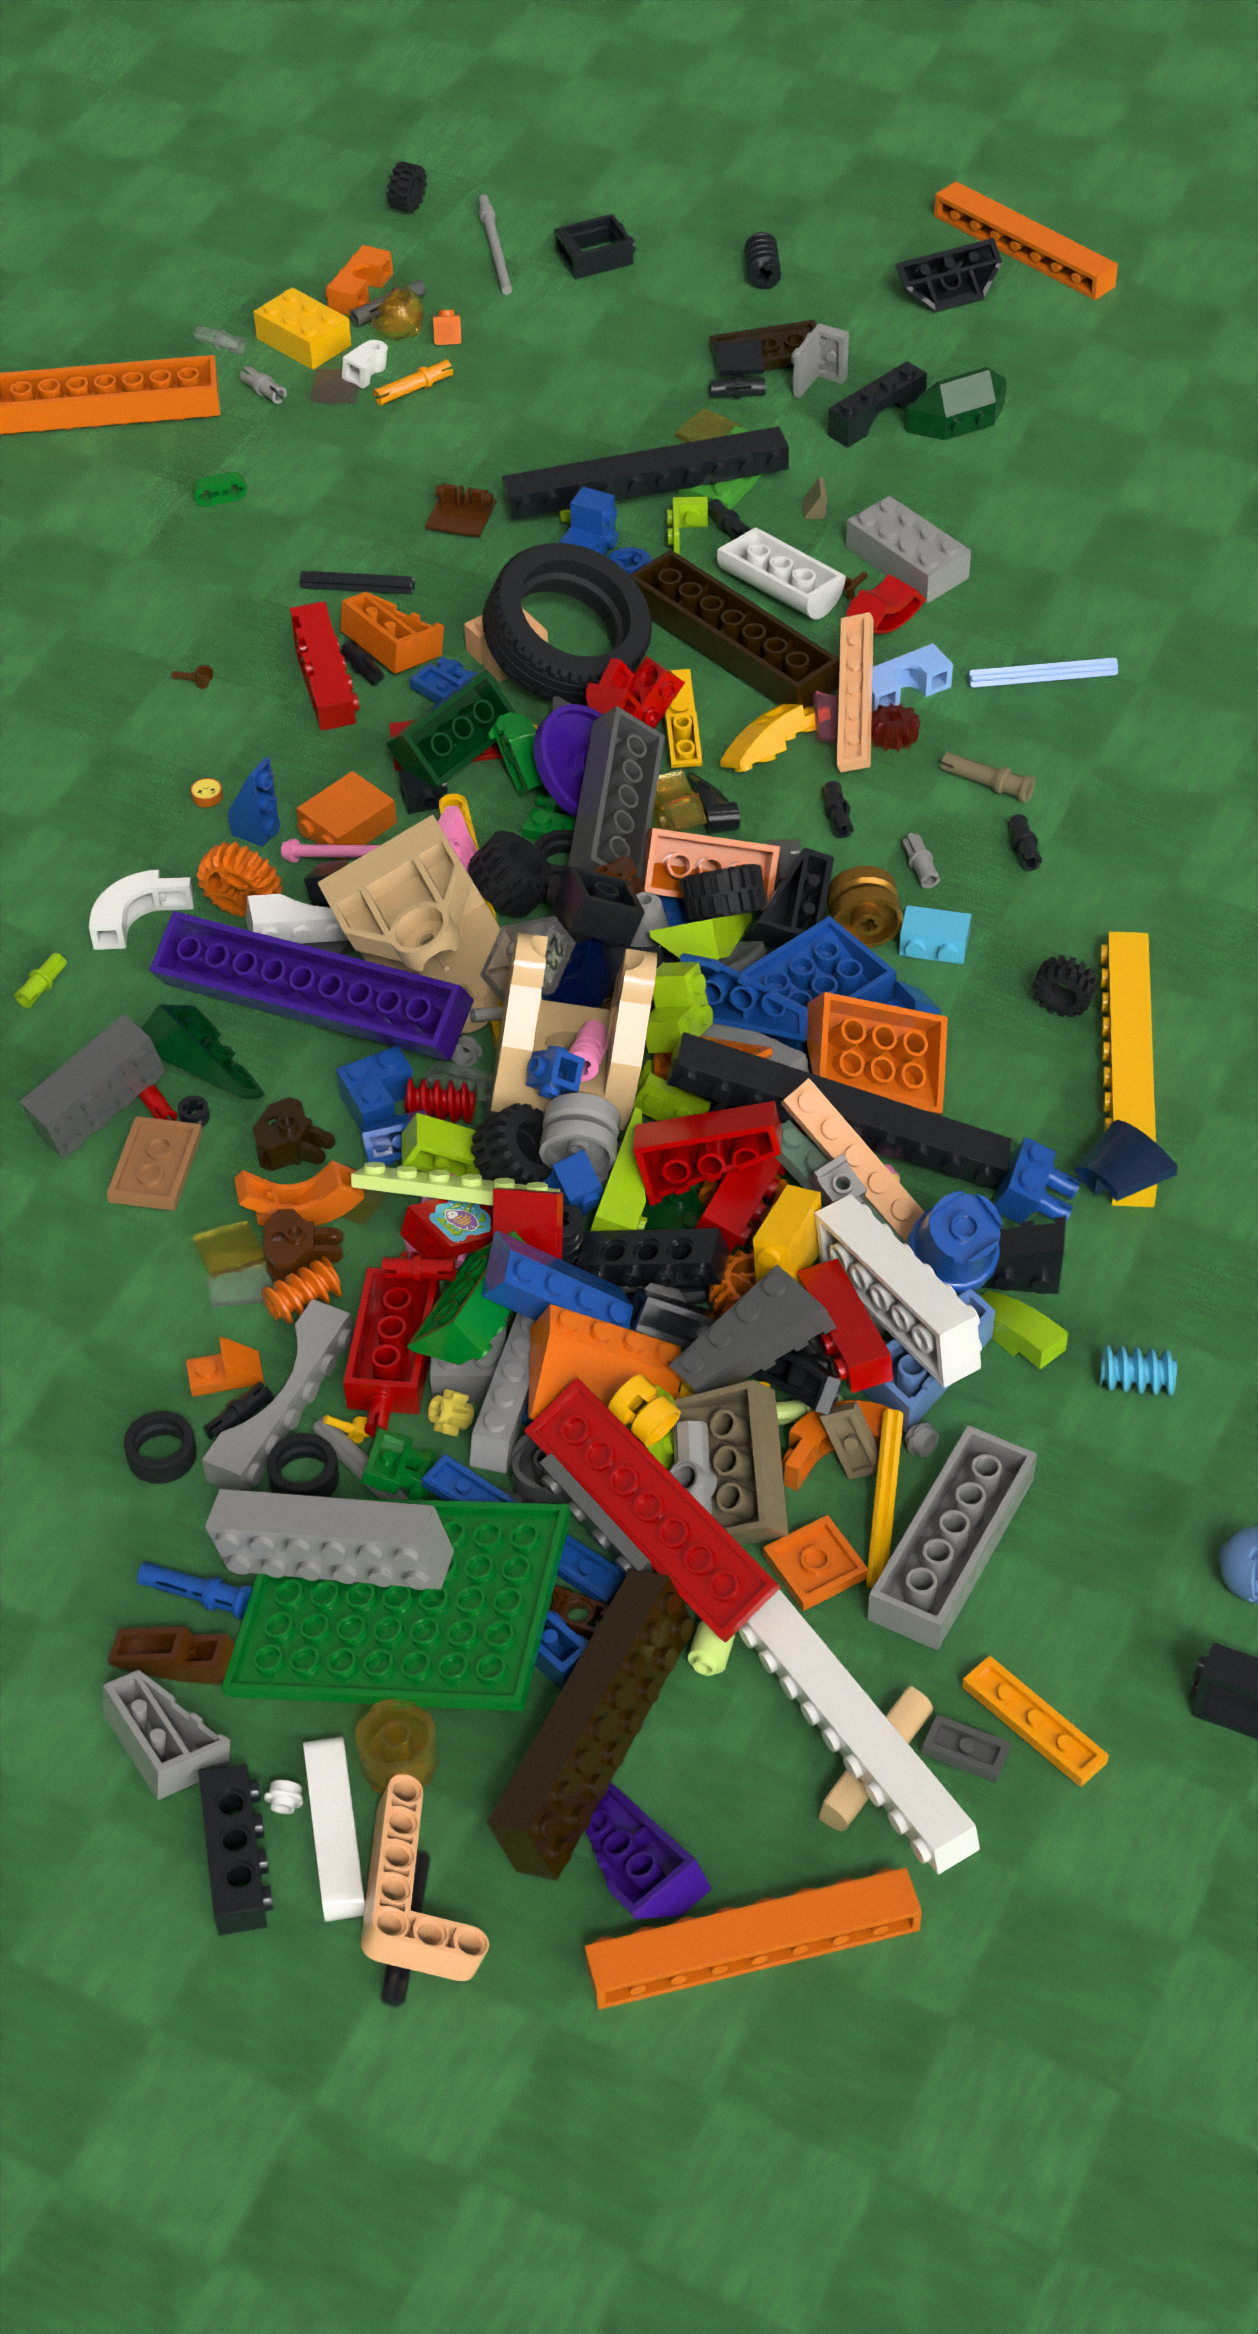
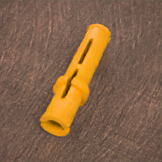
M444 359L442 362L428 368L425 366L420 367L416 373L380 388H375L373 390L374 397L385 394L375 399L376 403L382 406L423 387L428 389L433 386V383L453 376V369L443 370L451 366L450 362Z

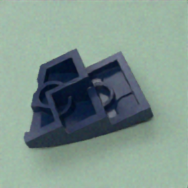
M1117 1119L1108 1127L1076 1166L1075 1172L1093 1195L1108 1190L1112 1197L1118 1201L1176 1176L1178 1165L1145 1133L1131 1124Z

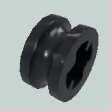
M194 1095L188 1096L179 1102L178 1114L180 1122L201 1124L202 1127L209 1122L208 1102L204 1098Z

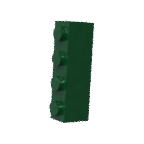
M485 670L466 680L385 744L403 770L437 788L496 742L495 739L488 741L486 735L499 716L509 712L516 713V711L488 670Z

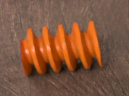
M323 1256L321 1262L318 1260L312 1261L309 1269L301 1267L298 1269L297 1275L293 1273L286 1275L285 1282L276 1280L272 1288L268 1286L261 1289V1296L267 1311L275 1321H279L282 1318L288 1325L293 1324L291 1314L293 1311L300 1317L304 1312V1306H308L312 1299L316 1300L319 1298L324 1304L328 1305L330 1304L328 1293L331 1291L337 1298H341L342 1291L339 1277L333 1265Z

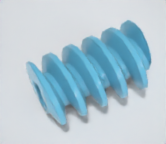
M1104 1345L1101 1354L1099 1387L1102 1381L1106 1380L1109 1391H1114L1117 1382L1120 1381L1124 1392L1128 1393L1132 1383H1136L1139 1394H1143L1147 1384H1151L1153 1394L1158 1395L1162 1385H1166L1168 1395L1173 1396L1176 1385L1177 1356L1173 1361L1170 1350H1164L1160 1359H1158L1155 1349L1149 1348L1145 1358H1143L1140 1347H1134L1130 1357H1128L1125 1346H1119L1114 1356L1111 1346Z

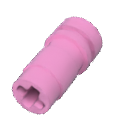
M595 1020L587 1021L582 1025L568 1051L585 1058L581 1077L582 1082L590 1081L597 1075L609 1043L606 1040V1027L601 1022Z

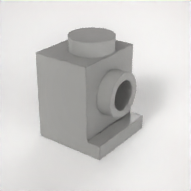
M844 1154L814 1172L810 1184L815 1191L821 1192V1199L826 1206L850 1194L862 1205L864 1204L862 1199L867 1189L847 1163V1158ZM842 1180L848 1189H839L836 1182Z

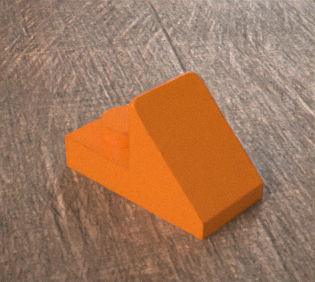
M219 1337L220 1354L186 1360L192 1397L255 1386L257 1382L264 1384L259 1351L225 1337Z

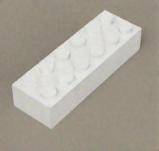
M850 1194L815 1212L820 1263L839 1259L866 1310L944 1388L981 1368L980 1351L982 1350V1345L978 1335L980 1319L976 1310L971 1305H966L957 1296L952 1286L944 1284L935 1275L930 1265L927 1263L923 1264L914 1255L908 1244H902L894 1236L887 1224L880 1223L866 1204L862 1205Z

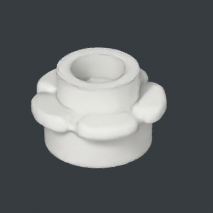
M288 1780L273 1781L270 1783L269 1793L264 1795V1800L267 1803H271L270 1808L272 1811L280 1814H291L295 1811V1808L303 1805L302 1787Z

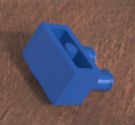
M1025 1137L1009 1157L1008 1171L999 1184L993 1204L996 1206L999 1214L1019 1224H1022V1221H1026L1031 1213L1034 1214L1036 1211L1054 1221L1055 1217L1066 1216L1067 1221L1072 1212L1073 1205L1067 1204L1046 1193L1045 1186L1072 1200L1080 1187L1081 1179L1055 1168V1163L1053 1162L1056 1152Z

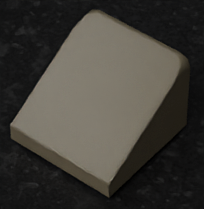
M818 478L802 501L804 519H825L827 494L823 478Z

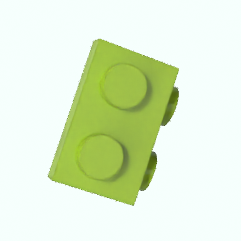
M646 1061L638 1081L633 1109L635 1107L642 1109L643 1114L657 1121L708 1112L711 1102L705 1100L704 1096L667 1085L666 1080L654 1074V1061Z

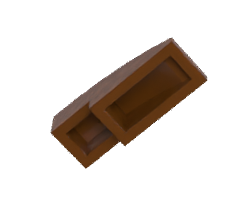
M186 1626L118 1629L107 1662L110 1666L130 1672L140 1670L147 1676L202 1684H223L235 1644L228 1634L192 1635Z

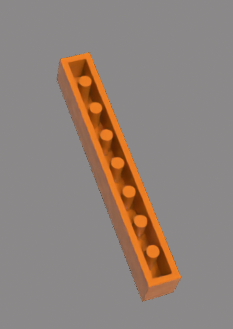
M957 181L935 194V218L980 241L994 238L999 251L1087 297L1096 300L1116 287L1118 263Z
M907 1867L898 1870L886 1868L877 1871L873 1876L856 1880L845 1878L837 1881L832 1886L824 1888H803L791 1896L778 1899L767 1897L756 1901L753 1905L737 1909L725 1907L717 1910L712 1915L696 1919L694 1917H684L671 1925L659 1928L643 1927L633 1932V1934L618 1938L602 1937L595 1940L592 1944L584 1946L585 1963L596 2006L600 2010L920 1931L922 1910Z

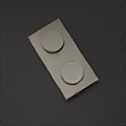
M855 1401L831 1407L829 1415L821 1413L820 1419L848 1479L877 1473L879 1448L858 1402Z

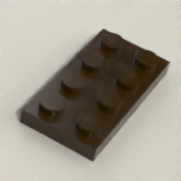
M815 320L710 335L709 346L718 366L716 342L736 341L738 339L741 341L761 340L764 370L780 367L788 368L794 365L791 363L794 350L800 347L805 341L807 334L811 333L817 324Z

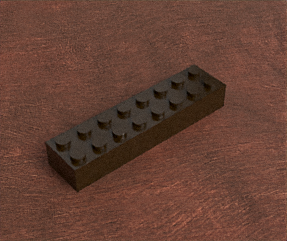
M668 550L629 575L641 590L647 602L652 620L778 704L803 705V708L811 707L839 688L840 658L673 550Z
M629 1570L488 1819L487 1825L516 1872L555 1881L558 1880L565 1865L569 1863L572 1852L581 1835L587 1830L590 1819L599 1802L605 1797L608 1786L618 1767L623 1764L626 1753L635 1736L641 1731L643 1721L653 1703L657 1701L660 1690L668 1675L674 1670L677 1659L686 1642L692 1637L695 1624L670 1576Z

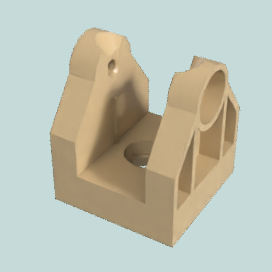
M433 814L318 882L344 934L354 949L361 953L365 961L460 985L474 999L471 1009L498 1007L499 997L497 991L510 949V943ZM469 1012L462 1033H471L481 1029L490 1021L472 1022Z
M518 932L510 962L499 1026L491 1111L500 1112L513 1104L520 1103L523 1105L526 1103L531 1105L533 1110L536 1108L541 1110L544 1116L546 1105L552 1099L538 1095L539 1090L526 1086L528 1077L527 1067L532 1057V1052L547 1050L548 1046L551 1045L560 1046L569 1051L582 1025L587 1021L595 1020L601 1022L606 1027V1040L609 1043L597 1075L590 1081H581L579 1092L577 1093L595 1095L613 1104L621 1116L620 1130L627 1131L642 1067L655 984L657 953L626 948L616 977L610 1010L542 1000L541 990L546 965L545 955L548 936Z

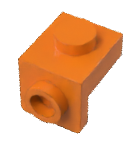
M454 309L438 310V315H433L434 343L436 345L460 344V314H454Z

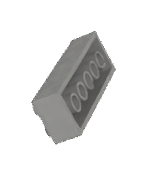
M968 1425L869 1594L868 1620L938 1651L1034 1480L1037 1453Z
M219 1489L205 1525L228 1571L240 1575L256 1573L267 1574L275 1578L290 1576L302 1577L310 1581L325 1579L336 1580L345 1584L359 1582L375 1584L380 1587L393 1585L410 1587L415 1590H425L426 1588L441 1590L454 1553V1549L433 1505Z

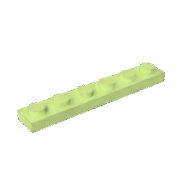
M382 1162L365 1163L364 1167L351 1174L352 1188L492 1206L493 1189L499 1187L560 1192V1189L548 1188V1184L543 1182H531L523 1185L515 1184V1180L511 1178H498L491 1181L483 1180L482 1176L478 1174H465L459 1177L451 1176L450 1172L446 1170H432L427 1173L417 1171V1167L414 1166L388 1168Z

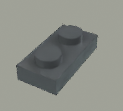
M937 1714L922 1745L921 1754L997 1783L1010 1754L1012 1742Z

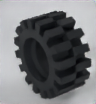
M400 161V163L396 164V167H393V175H390L388 178L390 179V184L387 183V188L389 189L386 192V197H389L387 202L393 209L414 213L415 209H419V203L422 204L423 202L422 196H425L426 193L424 187H427V182H425L427 174H425V169L422 166Z
M1059 955L1058 960L1055 956L1049 957L1048 961H1043L1032 986V992H1035L1033 995L1035 1001L1040 1000L1039 1006L1042 1008L1048 1006L1047 1012L1053 1014L1054 1010L1058 1011V1016L1064 1017L1065 1013H1068L1069 1018L1075 1017L1076 1013L1078 1015L1083 1014L1088 1009L1097 988L1096 976L1092 977L1094 972L1091 968L1085 970L1086 964L1081 961L1078 965L1075 963L1076 958L1070 957L1069 961H1067L1065 955ZM1057 983L1064 984L1070 987L1072 990L1063 988L1059 986Z

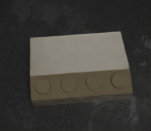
M750 1380L675 1399V1404L681 1411L676 1423L703 1421L708 1426L710 1470L714 1472L717 1478V1487L711 1496L712 1516L740 1545L789 1536L775 1390L755 1380ZM695 1476L691 1480V1485L695 1480Z

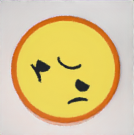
M212 778L196 781L191 786L192 801L197 806L206 808L220 803L223 798L220 782Z

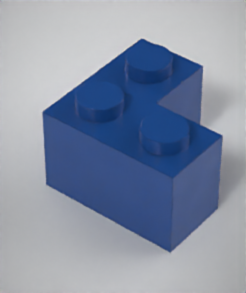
M582 487L570 503L571 527L559 543L583 546L606 556L609 550L616 546L618 541V532L615 529L618 513L615 508V496Z
M399 1046L336 1068L339 1096L357 1127L358 1124L396 1116L394 1103L405 1099L407 1081L409 1077H413L412 1067Z

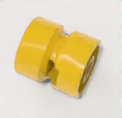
M639 1374L627 1381L610 1401L608 1409L623 1425L632 1424L631 1432L646 1447H650L660 1441L674 1427L681 1411L666 1396L658 1397V1388L643 1374Z

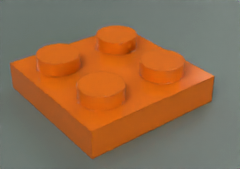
M829 1515L763 1547V1557L802 1611L866 1580L867 1573L869 1572L867 1566Z

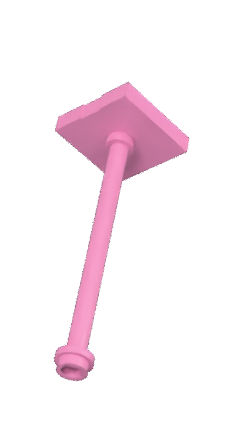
M447 806L438 820V824L469 874L468 863L477 852L472 837H470L459 807ZM289 839L283 842L281 855L284 860H288L290 863H297L301 857L360 858L380 845H301L299 840Z

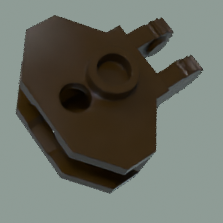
M291 1097L268 1105L253 1127L260 1167L270 1171H275L290 1164L300 1165L302 1160L321 1165L326 1159L325 1152L321 1148L329 1150L336 1144L333 1134L313 1126L312 1119L305 1117L302 1102ZM270 1120H277L276 1122L271 1123V1125L267 1124Z

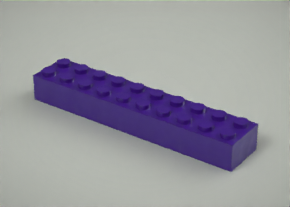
M173 911L149 969L152 974L168 986L390 1046H399L401 1049L449 1062L474 1002V999L457 984Z

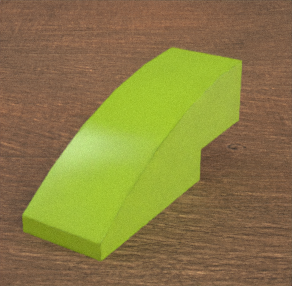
M988 1290L980 1296L995 1309L992 1339L1010 1355L1015 1356L1020 1352L1038 1369H1042L1066 1351L1068 1332L1047 1316L1029 1305L1001 1293Z

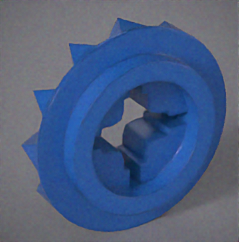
M635 547L620 548L608 555L609 559L617 563L629 575L652 561L651 556L646 551Z

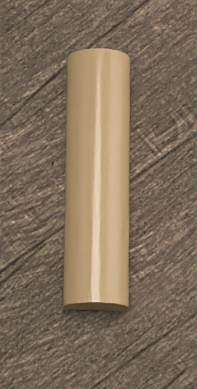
M910 1686V1688L907 1687L886 1718L909 1744L933 1712V1706L923 1693ZM846 1770L824 1799L819 1813V1820L835 1830L845 1831L869 1799L865 1783L860 1778L855 1780Z

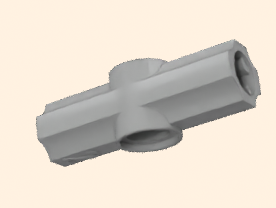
M703 1421L678 1422L673 1427L675 1464L670 1472L712 1515L711 1496L716 1490L717 1478L714 1472L710 1470L707 1423ZM695 1476V1480L691 1485V1480Z

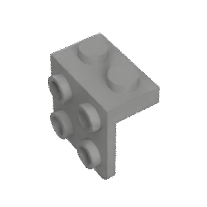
M819 323L811 333L807 334L805 341L799 348L794 350L791 358V363L794 364V374L791 380L794 397L800 399L818 376L841 384L845 382L848 378L849 332Z

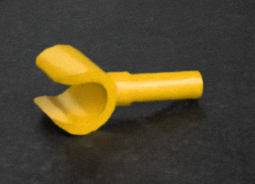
M325 1415L323 1418L324 1424L348 1433V1437L355 1444H360L364 1441V1438L370 1437L364 1431L367 1422L366 1417H355L352 1423L329 1415Z

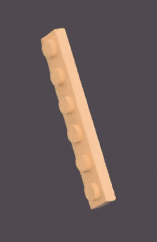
M870 612L841 618L837 767L840 772L871 767L874 619Z
M808 1078L781 1102L782 1106L830 1161L842 1154L845 1155L847 1163L867 1189L864 1196L865 1200L906 1241L912 1224L924 1211L810 1078Z

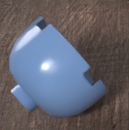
M1258 1525L1238 1530L1227 1543L1223 1544L1219 1551L1218 1561L1226 1587L1234 1595L1258 1604Z

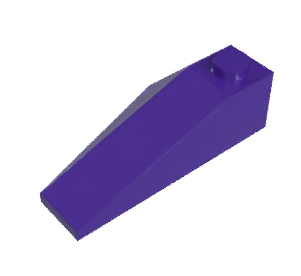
M610 1782L605 1797L599 1802L585 1831L605 1877L610 1894L635 1919L682 1916L712 1890L696 1859Z

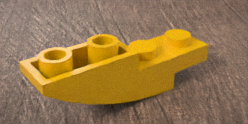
M690 669L670 670L685 682L663 716L671 768L702 766Z
M781 704L767 711L749 724L735 738L720 760L721 767L734 768L735 772H743L752 769L753 763L769 762L776 759V754L787 750L785 741L796 738V733L817 730L819 728L818 724L830 720L828 708H803V705Z

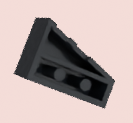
M804 847L788 868L768 900V905L763 908L745 938L752 941H763L765 945L779 948L822 921L834 857Z
M1066 1216L1055 1217V1223L1034 1225L1033 1220L1022 1221L1021 1227L1000 1229V1257L993 1276L981 1288L1058 1295L1064 1255Z

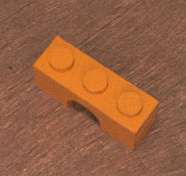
M362 245L352 255L344 268L340 269L332 282L327 285L325 296L328 299V307L341 314L350 316V310L369 303L368 286L382 289L393 275L391 251Z

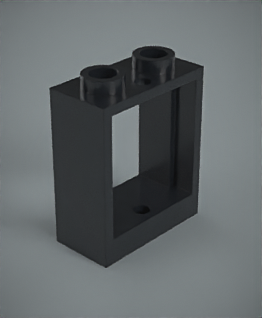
M613 214L554 229L555 252L575 279L634 264L635 241L632 236L627 234L623 224L619 223ZM609 241L611 243V245L595 248L582 252L581 250L586 247L598 245Z
M1213 1642L1208 1657L1200 1655L1193 1674L1195 1679L1189 1694V1698L1195 1700L1192 1716L1258 1740V1658Z

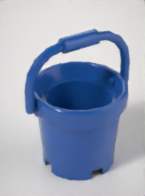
M965 1191L950 1193L944 1196L934 1207L927 1209L912 1224L906 1239V1244L910 1246L914 1255L923 1264L927 1263L930 1265L935 1275L944 1284L952 1286L957 1295H961L970 1289L974 1291L980 1289L993 1276L1000 1257L999 1240L1002 1219L996 1206L983 1195L978 1193L976 1196L964 1194Z

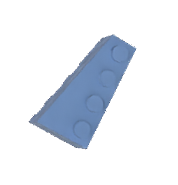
M970 1289L958 1297L966 1305H971L979 1316L978 1335L983 1348L993 1337L995 1309L974 1290ZM894 1339L886 1344L891 1353L893 1380L862 1391L874 1403L903 1412V1431L908 1433L909 1429L921 1420L949 1386L944 1388Z

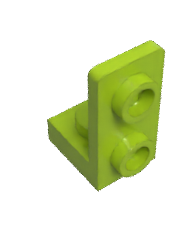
M673 497V509H667V526L673 527L668 528V545H674V552L680 555L679 528L708 527L707 497Z

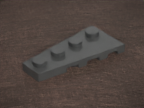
M552 1453L539 1462L544 1474L541 1481L554 1496L560 1494L569 1504L572 1517L578 1523L583 1521L591 1530L590 1535L604 1551L607 1549L615 1558V1563L626 1576L629 1570L654 1573L648 1558Z

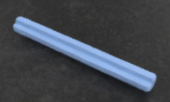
M1113 657L975 669L969 671L968 679L970 687L979 688L1117 675L1118 663L1117 659Z

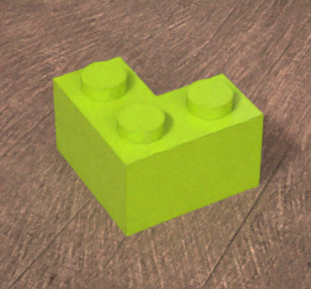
M699 962L662 963L656 969L653 990L656 1008L649 1014L645 1040L648 1053H673L683 1032L700 1037L713 1024V1010L708 1004L705 991L706 980L704 975L701 974Z

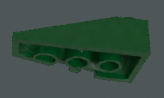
M159 1004L141 1028L151 1038L161 1059L243 1099L261 1098L264 1095V1092L248 1070L232 1060L235 1055L232 1048L220 1044L218 1038L221 1036V1033L195 1006Z

